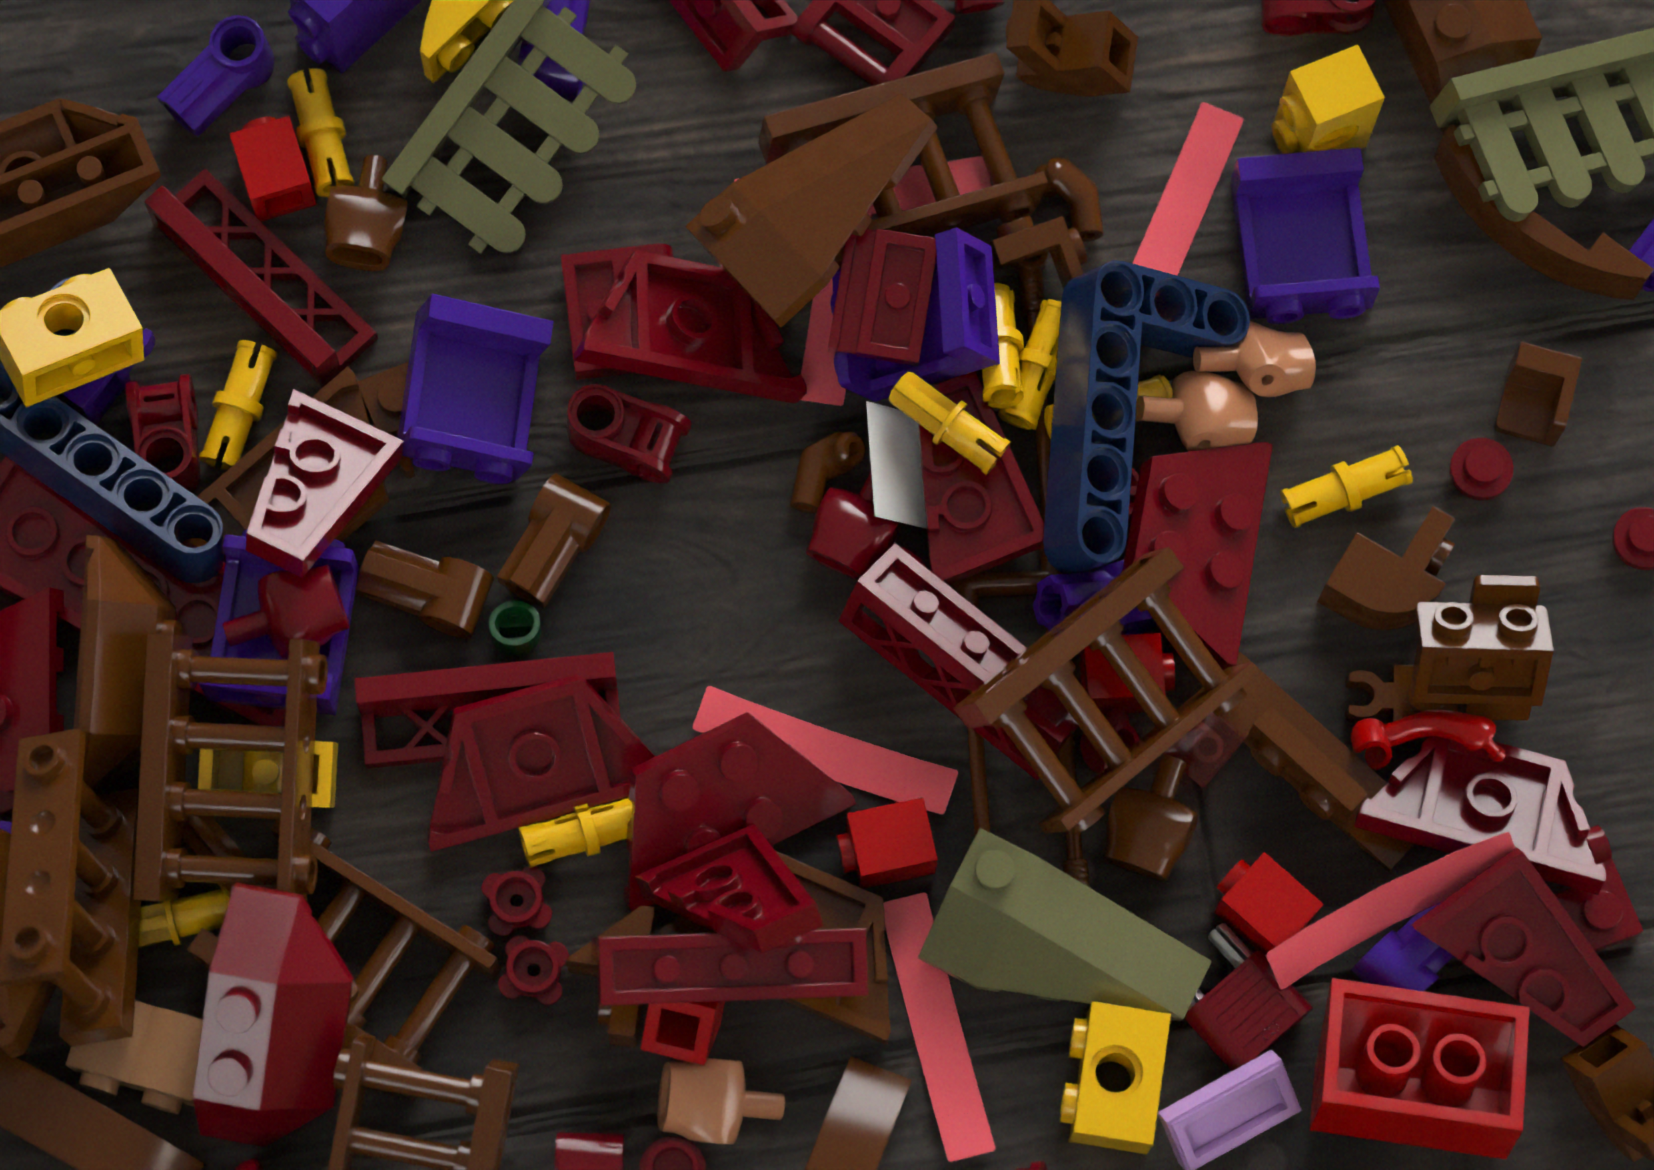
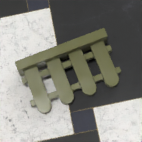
M551 0L512 1L381 179L387 186L404 198H406L412 188L424 196L417 207L427 215L431 216L434 210L439 207L473 232L475 236L468 245L480 254L483 253L488 245L505 254L514 253L523 246L526 239L525 228L520 220L511 213L525 195L540 204L551 203L560 196L563 187L561 176L548 163L562 145L576 154L589 153L596 147L599 141V129L597 124L585 113L598 96L612 104H624L633 97L636 90V80L633 73L622 65L628 53L617 45L613 47L609 54L571 27L577 15L564 6L558 15L548 10L546 7ZM524 39L534 48L523 63L518 65L509 57ZM547 57L585 84V87L572 104L534 77ZM487 89L496 95L497 98L483 116L472 107ZM510 107L548 134V137L535 154L497 127ZM450 138L460 148L446 166L435 157ZM473 157L512 184L498 204L460 177Z
M1654 28L1454 77L1449 80L1429 107L1438 128L1450 126L1451 124H1461L1454 131V135L1459 146L1470 144L1485 179V182L1478 188L1483 202L1494 200L1498 211L1503 217L1511 221H1522L1537 207L1538 194L1536 189L1548 186L1552 197L1557 203L1565 207H1576L1583 202L1592 190V180L1589 176L1591 174L1601 172L1606 184L1618 193H1629L1639 185L1645 177L1643 161L1654 158ZM1619 82L1621 84L1618 86L1609 87V85L1616 84ZM1568 97L1567 99L1556 101V98ZM1630 104L1644 135V141L1634 143L1618 106ZM1513 109H1514V111H1515V112H1511V113L1504 114V115L1502 114V112L1509 111V110H1513ZM1577 117L1593 154L1581 157L1565 119ZM1524 131L1539 168L1527 171L1511 133Z

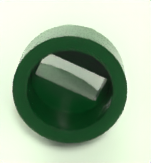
M517 600L508 601L496 607L489 618L490 637L493 644L505 656L510 657L525 656L533 651L541 637L540 617L536 609L526 602Z

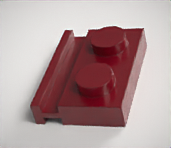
M878 228L877 230L866 229L861 237L850 235L845 242L828 352H842L854 354L857 357L919 366L937 258L935 238Z

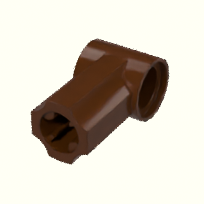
M554 473L546 481L536 497L528 516L530 524L497 575L498 583L523 601L545 608L579 552H587L599 537L611 512L612 504L561 475Z
M375 540L372 547L367 551L361 565L356 591L358 596L417 615L422 623L436 631L456 638L471 639L494 577L485 569L461 559L442 557L439 562Z

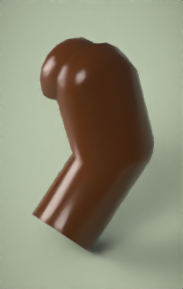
M1051 158L1048 164L1039 165L1035 169L1034 174L1044 171L1048 181L1043 195L1050 198L1059 194L1069 204L1072 228L1077 229L1082 241L1088 242L1101 238L1104 232L1096 184L1069 159Z
M839 431L807 446L799 458L790 506L801 512L817 513L824 496L826 483L852 470L863 461L866 447L862 438L852 432Z

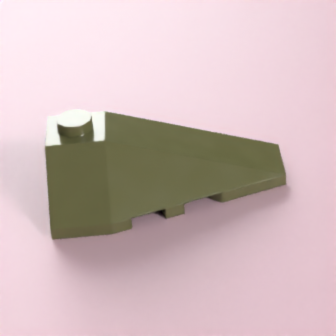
M982 828L979 829L959 867L918 956V959L976 989L995 992L1004 990L1038 996L1039 999L1060 1002V999L1091 1004L1094 1001L1171 1014L1170 1019L1178 1021L1183 1020L1212 962L1210 959L1043 859Z

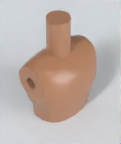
M1250 322L1248 332L1241 341L1226 347H1196L1193 353V365L1196 372L1237 371L1246 387L1261 397H1277L1296 390L1309 389L1313 384L1316 372L1314 353L1304 334L1281 332L1255 322Z
M1188 371L1178 375L1172 382V398L1139 396L1137 398L1136 419L1138 421L1175 424L1180 440L1188 452L1251 444L1257 431L1258 413L1253 392L1244 383L1235 382L1215 373Z
M708 1058L705 1066L688 1061H668L664 1064L658 1098L657 1117L660 1131L676 1133L691 1141L734 1145L743 1117L782 1120L785 1109L784 1095L747 1091L742 1061Z

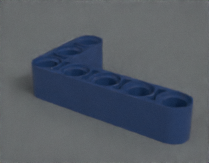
M1112 260L1070 279L1064 287L1061 303L1043 535L1044 553L1049 563L1057 571L1064 574L1080 573L1118 559L1125 549L1141 345L1193 358L1196 347H1226L1241 341L1248 332L1250 319L1245 302L1238 294L1225 288L1118 260ZM1087 473H1088L1089 476H1090L1092 485L1090 484V481H1089V479H1088V477H1087ZM1082 534L1084 535V537H1085V539H1086V541H1087V547H1086V545H1085V543H1084V541H1083V536H1082Z
M70 278L63 279L62 281L57 283L51 290L59 288L65 281H67ZM63 329L53 334L68 336L76 333V331ZM0 360V398L6 399L5 402L0 404V452L174 577L186 583H201L210 580L219 573L224 561L223 524L220 515L211 506L54 396L25 407ZM44 432L56 435L52 439L45 441L33 438L35 435ZM90 468L106 470V472L97 476H87L82 473ZM140 503H151L157 506L153 510L146 512L131 509ZM191 538H199L208 542L197 548L186 547L181 544Z

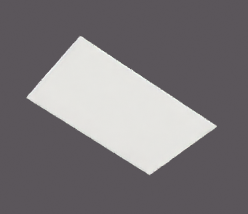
M866 401L874 516L927 529L918 423L901 410Z

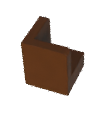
M1521 342L1509 364L1494 425L1495 430L1499 433L1554 447L1567 425L1582 358Z

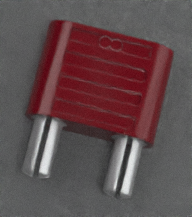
M1225 923L1216 926V930L1213 929L1208 939L1236 969L1206 995L1198 989L1184 1019L1229 1069L1233 1071L1267 1052L1303 1020L1313 1007L1292 984L1281 990L1266 955L1260 949L1252 953Z

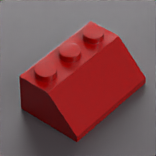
M1332 978L1314 1069L1309 1130L1507 1160L1523 1131L1530 1007Z

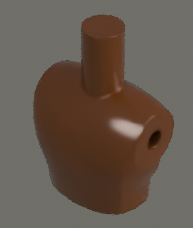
M367 155L364 157L358 186L335 185L330 187L324 219L326 234L325 254L329 260L338 265L364 271L384 270L389 266L392 253L401 240L408 202L399 196L383 192L384 182L381 179L387 171L388 162L382 156Z
M1163 755L1150 791L1125 787L1117 791L1108 816L1106 827L1107 843L1103 854L1104 860L1129 872L1158 881H1167L1174 865L1186 852L1191 843L1198 820V813L1174 799L1187 765L1186 762L1173 756Z

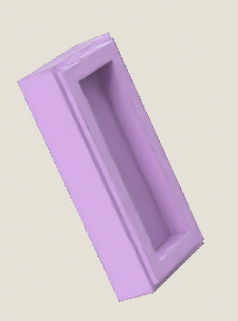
M1271 1049L1157 1113L1180 1166L1184 1170H1196L1302 1110L1281 1058Z

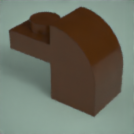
M1013 0L1011 17L1006 24V48L1018 58L1016 77L1044 91L1082 97L1130 93L1138 36L1110 10L1066 16L1049 0Z
M1432 506L1402 557L1357 532L1326 582L1317 602L1347 620L1369 629L1392 630L1416 622L1417 604L1420 602H1436L1446 585L1445 582L1439 580L1436 576L1455 543L1445 538L1455 518Z
M1614 1024L1584 1047L1579 1045L1560 1059L1583 1104L1618 1150L1632 1162L1637 1161L1642 1156L1654 1162V1058L1647 1043Z

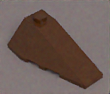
M901 93L731 183L717 197L708 201L701 212L685 227L724 272L782 327L828 285L840 268L834 260L836 255L851 234L860 237L863 235L872 222L867 211L882 190H888L898 185L938 126L928 115Z

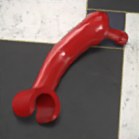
M1424 710L1387 724L1378 719H1363L1354 725L1351 732L1353 751L1361 753L1366 749V764L1375 770L1385 767L1392 758L1391 747L1416 738L1438 736L1458 742L1469 751L1483 748L1494 762H1501L1506 756L1505 750L1493 740L1496 732L1494 721L1484 716L1451 710Z

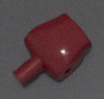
M871 471L859 494L833 487L828 489L815 515L812 536L806 548V554L815 561L855 580H858L896 542L902 527L900 522L874 516Z
M328 564L310 568L302 578L285 569L261 577L258 580L260 610L223 622V629L230 647L268 635L277 653L283 659H289L290 639L320 642L321 646L337 633L350 628L334 575Z

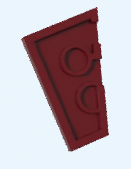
M975 371L932 386L956 404L961 400L967 403L965 411L1005 439L992 407L988 406V401H983V387ZM918 424L929 562L932 573L947 585H951L1044 547V521L1009 446L1002 457L999 458L982 444H977L997 458L995 461L997 464L985 475L979 467L943 441L938 445L932 442L935 435Z

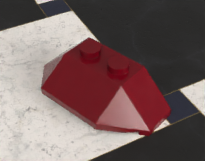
M236 883L233 886L209 972L193 1092V1102L201 1136L266 1147L332 1109L336 1104L338 1089L333 1088V1079L341 1048H344L354 978L329 937L311 915L312 910L302 894Z

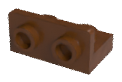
M1420 602L1417 604L1418 644L1410 683L1413 703L1542 706L1554 652L1547 609L1544 606L1456 602Z

